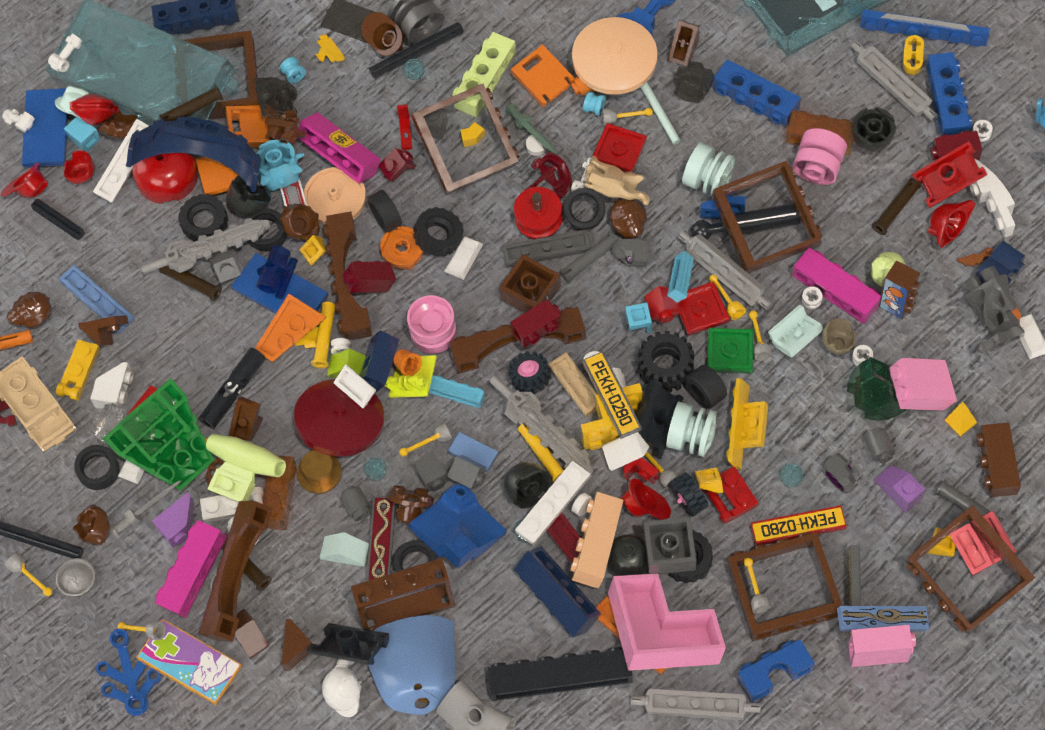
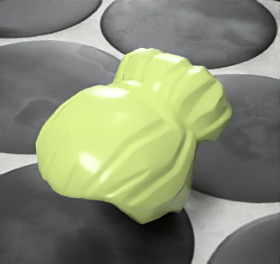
M884 252L875 258L872 262L871 276L877 285L883 287L885 277L896 260L906 265L901 255L896 252Z

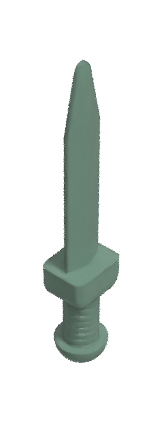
M515 104L507 105L505 109L506 114H510L516 120L515 125L519 129L525 128L544 147L558 154L552 143L531 124L532 117L530 115L521 114Z

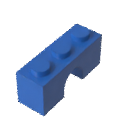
M801 639L796 642L791 640L783 644L781 650L775 653L770 651L764 654L760 661L754 664L749 662L742 666L738 672V681L751 703L773 692V684L768 676L773 670L781 669L786 671L794 681L813 671L815 662Z

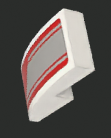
M300 178L296 183L280 188L285 206L294 203L307 205Z

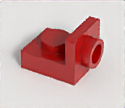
M642 457L623 467V476L627 481L635 472H637L636 474L644 482L649 481L653 485L659 479V470Z

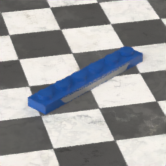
M866 9L862 11L860 28H866L871 31L879 30L891 34H906L908 36L917 35L931 40L939 39L952 43L971 44L973 46H987L990 28Z

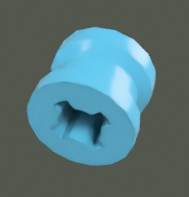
M296 57L286 59L279 68L281 73L286 75L289 83L300 81L306 74V69L299 65V60Z
M588 91L583 111L587 113L591 111L595 115L600 116L601 109H604L606 96L602 94L598 96L594 92Z

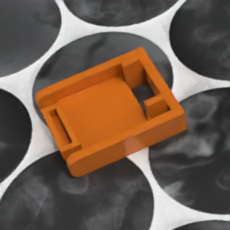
M543 44L512 67L510 72L542 107L547 105L546 100L543 98L544 95L549 102H552L569 88V84L574 83V77ZM537 58L539 63L526 71L524 68Z
M275 105L226 106L225 108L228 131L234 133L232 121H239L240 131L234 134L237 136L241 134L248 140L247 144L251 148H259L261 144L271 141L265 136L269 126L264 122L267 117L278 119Z

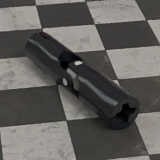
M250 347L231 372L229 378L223 383L198 417L205 426L211 429L217 427L240 395L242 389L246 387L266 360L265 356L255 348ZM226 391L230 394L227 397H223Z

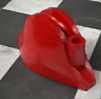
M86 94L69 102L70 110L89 125L101 124L119 112V108L117 105H114V101L97 94Z
M973 200L961 203H947L939 206L932 213L930 218L931 226L928 229V233L937 237L939 247L943 248L962 232L976 205Z

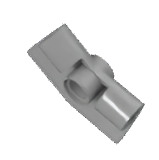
M463 680L452 687L436 710L453 730H513L516 724L515 717L494 709L493 704L488 700H479L477 694Z

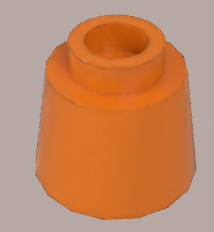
M578 76L573 79L574 83H571L576 95L584 96L587 95L588 91L597 92L585 85Z
M401 349L395 353L393 363L404 376H413L420 370L422 360L418 354L407 349Z

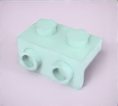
M798 305L769 331L773 346L792 358L823 331L821 323L806 315L803 306Z

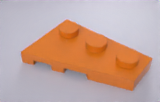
M288 294L255 349L261 352L265 358L274 362L327 317L293 295Z

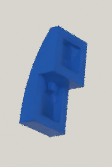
M746 196L727 197L733 213L745 212ZM714 199L701 204L700 218L720 220L721 215Z

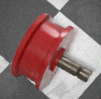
M532 187L523 191L514 203L515 223L518 230L524 236L531 239L549 237L555 234L562 224V205L557 194L544 187Z

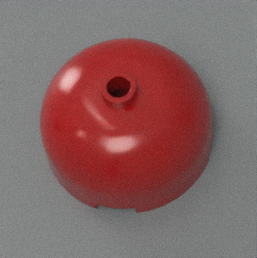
M189 153L159 154L143 159L132 167V174L137 189L143 197L154 203L163 204V202L173 200L179 201L192 192L198 181L197 163L193 154Z

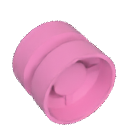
M809 129L803 134L792 168L800 178L818 185L832 184L837 179L841 167L840 163H842L847 150V144L843 138L831 131Z
M430 295L419 298L410 306L407 321L413 344L422 352L429 354L441 353L450 348L449 342L456 338L457 328L454 312L449 302L439 296Z

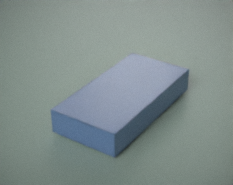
M460 432L448 449V453L455 457L464 455L486 466V473L489 472L499 455L498 451Z

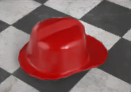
M39 162L10 182L2 190L1 196H7L12 192L28 198L39 195L48 185V181L38 169Z
M633 478L630 480L629 489L620 499L623 500V505L631 514L636 517L650 514L660 520L670 517L671 508L662 495L646 486L639 479Z

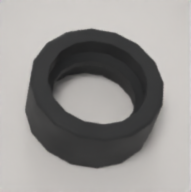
M586 187L578 188L567 196L564 203V215L573 227L580 230H590L598 226L603 220L605 203L601 195L595 190ZM587 196L596 202L597 213L590 221H579L572 214V205L577 198Z
M381 189L367 197V202L373 216L386 233L402 225V220L396 206L384 190Z
M265 208L260 213L248 217L252 218V220L274 221L279 226V231L272 238H258L255 242L248 240L253 248L269 252L283 245L287 234L280 221V212Z
M102 445L86 447L77 455L74 463L75 473L80 482L92 490H102L111 486L118 478L120 472L119 462L113 451ZM102 456L109 460L110 468L102 477L92 479L85 475L84 467L90 459Z
M412 540L398 548L394 555L393 564L395 571L398 572L404 570L402 566L403 560L409 553L423 552L428 556L429 561L437 560V556L423 541Z

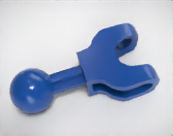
M651 0L644 10L637 7L633 12L622 13L617 17L639 23L653 37L652 30L655 27L654 16L661 7H668L676 0Z

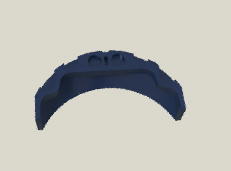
M177 117V120L173 121L156 120L153 122V125L140 131L136 130L130 139L126 167H132L143 159L159 154H195L226 165L245 181L251 192H255L261 158L247 144L248 140L241 134L237 136L228 131V127L210 120H201L200 118Z

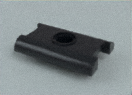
M649 380L636 414L642 430L638 433L648 445L654 448L652 455L662 459L674 410L677 403L683 402L684 398L680 394L674 396L663 389L662 382Z
M328 623L324 628L325 639L320 645L312 643L307 652L319 656L373 665L375 663L374 657L378 651L388 646L389 633Z

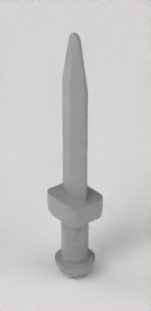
M181 481L162 491L139 510L129 509L125 512L124 519L110 526V534L119 536V533L130 524L136 525L141 522L139 515L170 493Z

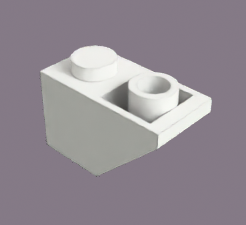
M123 362L96 378L90 398L95 408L121 412L122 405H125L127 402L128 385L132 384L134 376L128 363Z

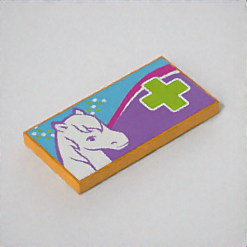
M162 619L161 622L166 627L164 637L161 640L149 638L136 656L137 660L212 704L217 705L241 669V664Z

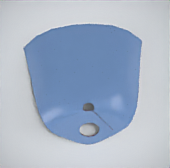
M424 615L396 620L375 629L374 631L389 633L388 646L378 651L374 657L375 663L373 665L367 664L384 702L395 711L415 715H424L437 708L455 685L454 621L441 616ZM416 684H421L422 688L414 690ZM419 698H427L429 700L428 706L424 708H418L414 703Z

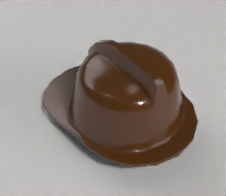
M374 12L365 17L362 23V35L366 42L379 54L390 56L403 49V33L399 26L382 12Z

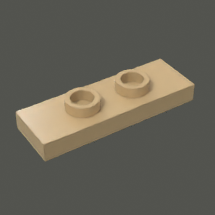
M567 352L548 363L552 373L585 418L597 411L596 391Z

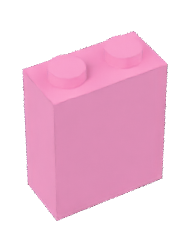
M901 358L889 368L900 409L944 411L957 401L946 360Z
M909 625L852 630L848 643L851 667L908 662L910 655L913 654V647H916L915 633H910Z

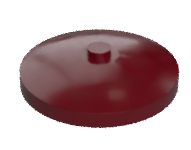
M336 379L316 383L302 393L295 405L294 426L300 439L311 449L330 456H350L371 447L380 437L384 427V409L378 396L374 393L368 404L362 408L334 384Z

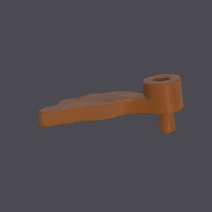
M987 247L979 254L973 253L966 257L957 258V262L965 267H975V265H980L984 258L988 259L993 250Z

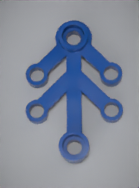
M116 629L110 634L109 640L113 647L118 649L123 673L112 668L106 661L99 662L96 665V671L101 677L108 676L126 685L129 694L117 690L109 682L102 686L101 692L106 698H115L124 703L125 709L130 715L140 716L147 711L149 706L147 696L154 684L161 681L162 674L154 669H150L146 674V681L138 691L136 683L147 665L138 661L134 669L132 668L127 649L130 642L129 635L123 629ZM123 637V638H124V642L121 643V644H118V643H117V640H118L119 638ZM102 666H107L105 672H100ZM153 673H158L156 679H150V676ZM108 687H112V688H113L112 692L109 693V694H106V693H105V690H106ZM135 702H141L139 708H133Z

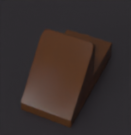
M121 315L78 324L79 328L97 344L104 346L113 344L111 331L120 330V325L129 323L127 315Z
M242 396L239 397L236 402L229 436L252 441L263 421V417L258 416L261 404Z

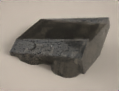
M274 77L254 78L256 93L264 119L267 117L280 119V116L286 110H293L297 113L296 108L293 106V101L297 98V90L290 82Z

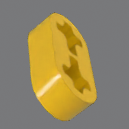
M917 35L909 36L904 45L903 70L909 75H916L922 69L924 41ZM913 43L916 44V51H912ZM911 59H915V67L911 66Z

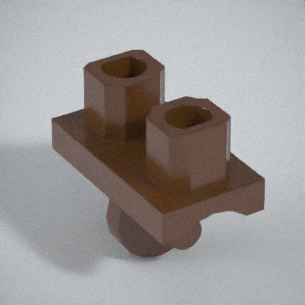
M286 110L280 116V119L267 117L264 122L269 126L265 135L268 139L281 140L285 144L290 143L292 146L297 137L304 138L307 133L298 129L299 118L293 110Z

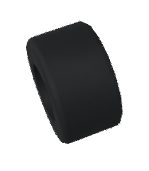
M707 365L699 366L685 378L687 389L692 397L706 409L713 408L727 396L724 382Z

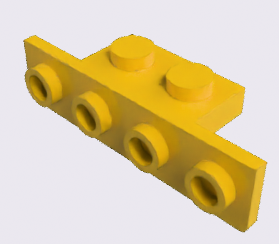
M736 378V385L733 388L734 405L731 408L732 424L729 429L730 444L727 450L728 462L735 466L737 470L742 469L744 448L764 447L768 404L765 401L748 403L750 386L742 378Z

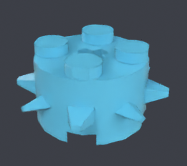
M279 140L267 141L259 146V151L256 154H259L261 158L258 179L262 186L265 185L268 190L275 191L299 180V173L303 170L299 167L298 159L304 156V153L296 154L290 143H280Z

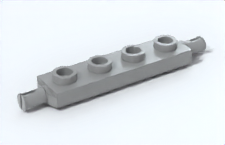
M858 40L852 44L851 47L859 53L857 63L915 117L923 113L931 121L938 117V114L930 108L932 99L874 46L865 48Z
M685 231L679 234L678 238L687 244L686 252L694 257V260L711 274L716 275L722 283L750 306L758 303L766 311L771 308L773 303L763 296L765 287L701 234L692 238Z
M648 689L646 696L631 695V705L645 706L649 715L743 720L746 712L760 713L761 703L746 702L744 694Z

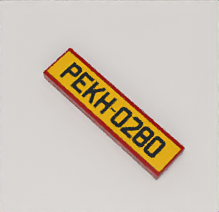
M841 505L751 522L750 525L755 546L772 544L784 538L791 540L805 532H810V534L817 532L819 535L845 530L847 527Z

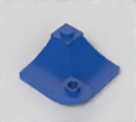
M461 484L449 488L444 492L439 501L409 524V528L440 558L445 556L457 568L470 559H476L504 537L507 532L478 503L476 495L468 487Z

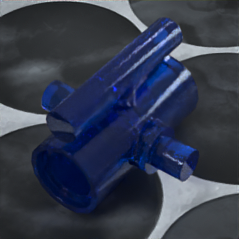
M278 245L272 246L266 263L257 269L260 277L256 286L266 293H276V298L283 299L298 260L293 257L290 258L291 252L288 249Z

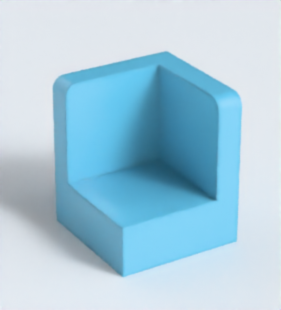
M78 117L64 128L68 139L79 149L86 152L101 140L96 128Z
M647 303L625 307L626 321L629 324L630 330L646 327L647 334L652 333V321Z

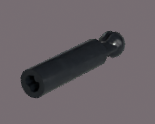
M794 203L734 214L742 234L801 224V219ZM720 218L719 223L713 224L705 220H699L691 228L693 237L701 234L704 238L709 239L713 233L719 232L724 237H730L722 218Z

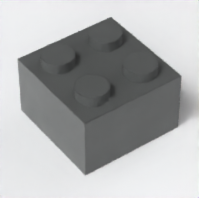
M691 517L644 522L649 574H667L696 570V554Z

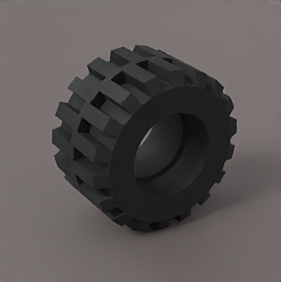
M660 331L655 332L654 337L649 335L647 342L643 341L638 351V368L642 381L645 384L649 380L660 381L663 383L662 388L668 392H672L673 388L677 391L680 390L681 384L686 386L685 378L694 370V350H692L691 343H687V338L684 336L680 338L677 332L670 334V331H665V334H661ZM670 355L679 362L674 367L666 369L658 367L653 361L659 356Z

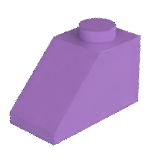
M892 465L874 479V482L905 513L923 499L925 488L909 472Z
M188 492L152 520L157 531L172 548L186 541L189 529L192 526L194 501Z

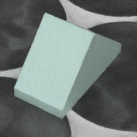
M345 532L325 536L320 559L365 567L369 543Z

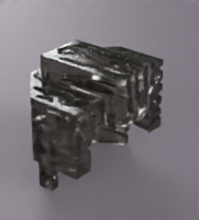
M689 61L688 66L684 68L679 66L673 79L676 86L674 94L687 102H701L704 100V96L709 93L713 83L714 74L712 70L704 68L701 62Z

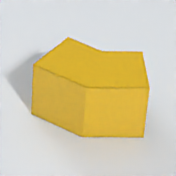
M476 122L469 128L460 130L464 148L477 145L486 136L485 129Z

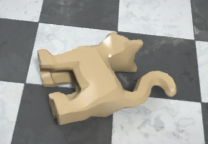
M592 156L585 172V186L610 198L638 199L643 205L647 206L650 204L649 196L636 190L638 183L643 181L644 176L635 174L632 171L623 172L619 168L602 163L595 156Z

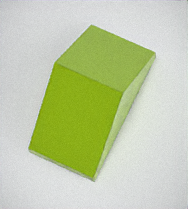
M352 349L331 355L327 377L337 378L345 364L360 375L366 356Z

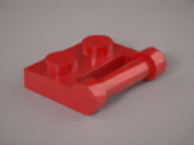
M735 466L720 474L723 494L733 507V510L728 511L716 492L701 489L703 493L706 492L718 510L723 524L731 522L759 505V502Z

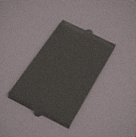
M334 0L330 8L326 10L321 27L367 43L362 35V23L365 17L375 11L344 0Z

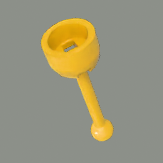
M714 274L711 275L709 281H714L716 287L728 302L727 314L731 320L741 318L746 313L743 304L738 301H732L718 282V277Z

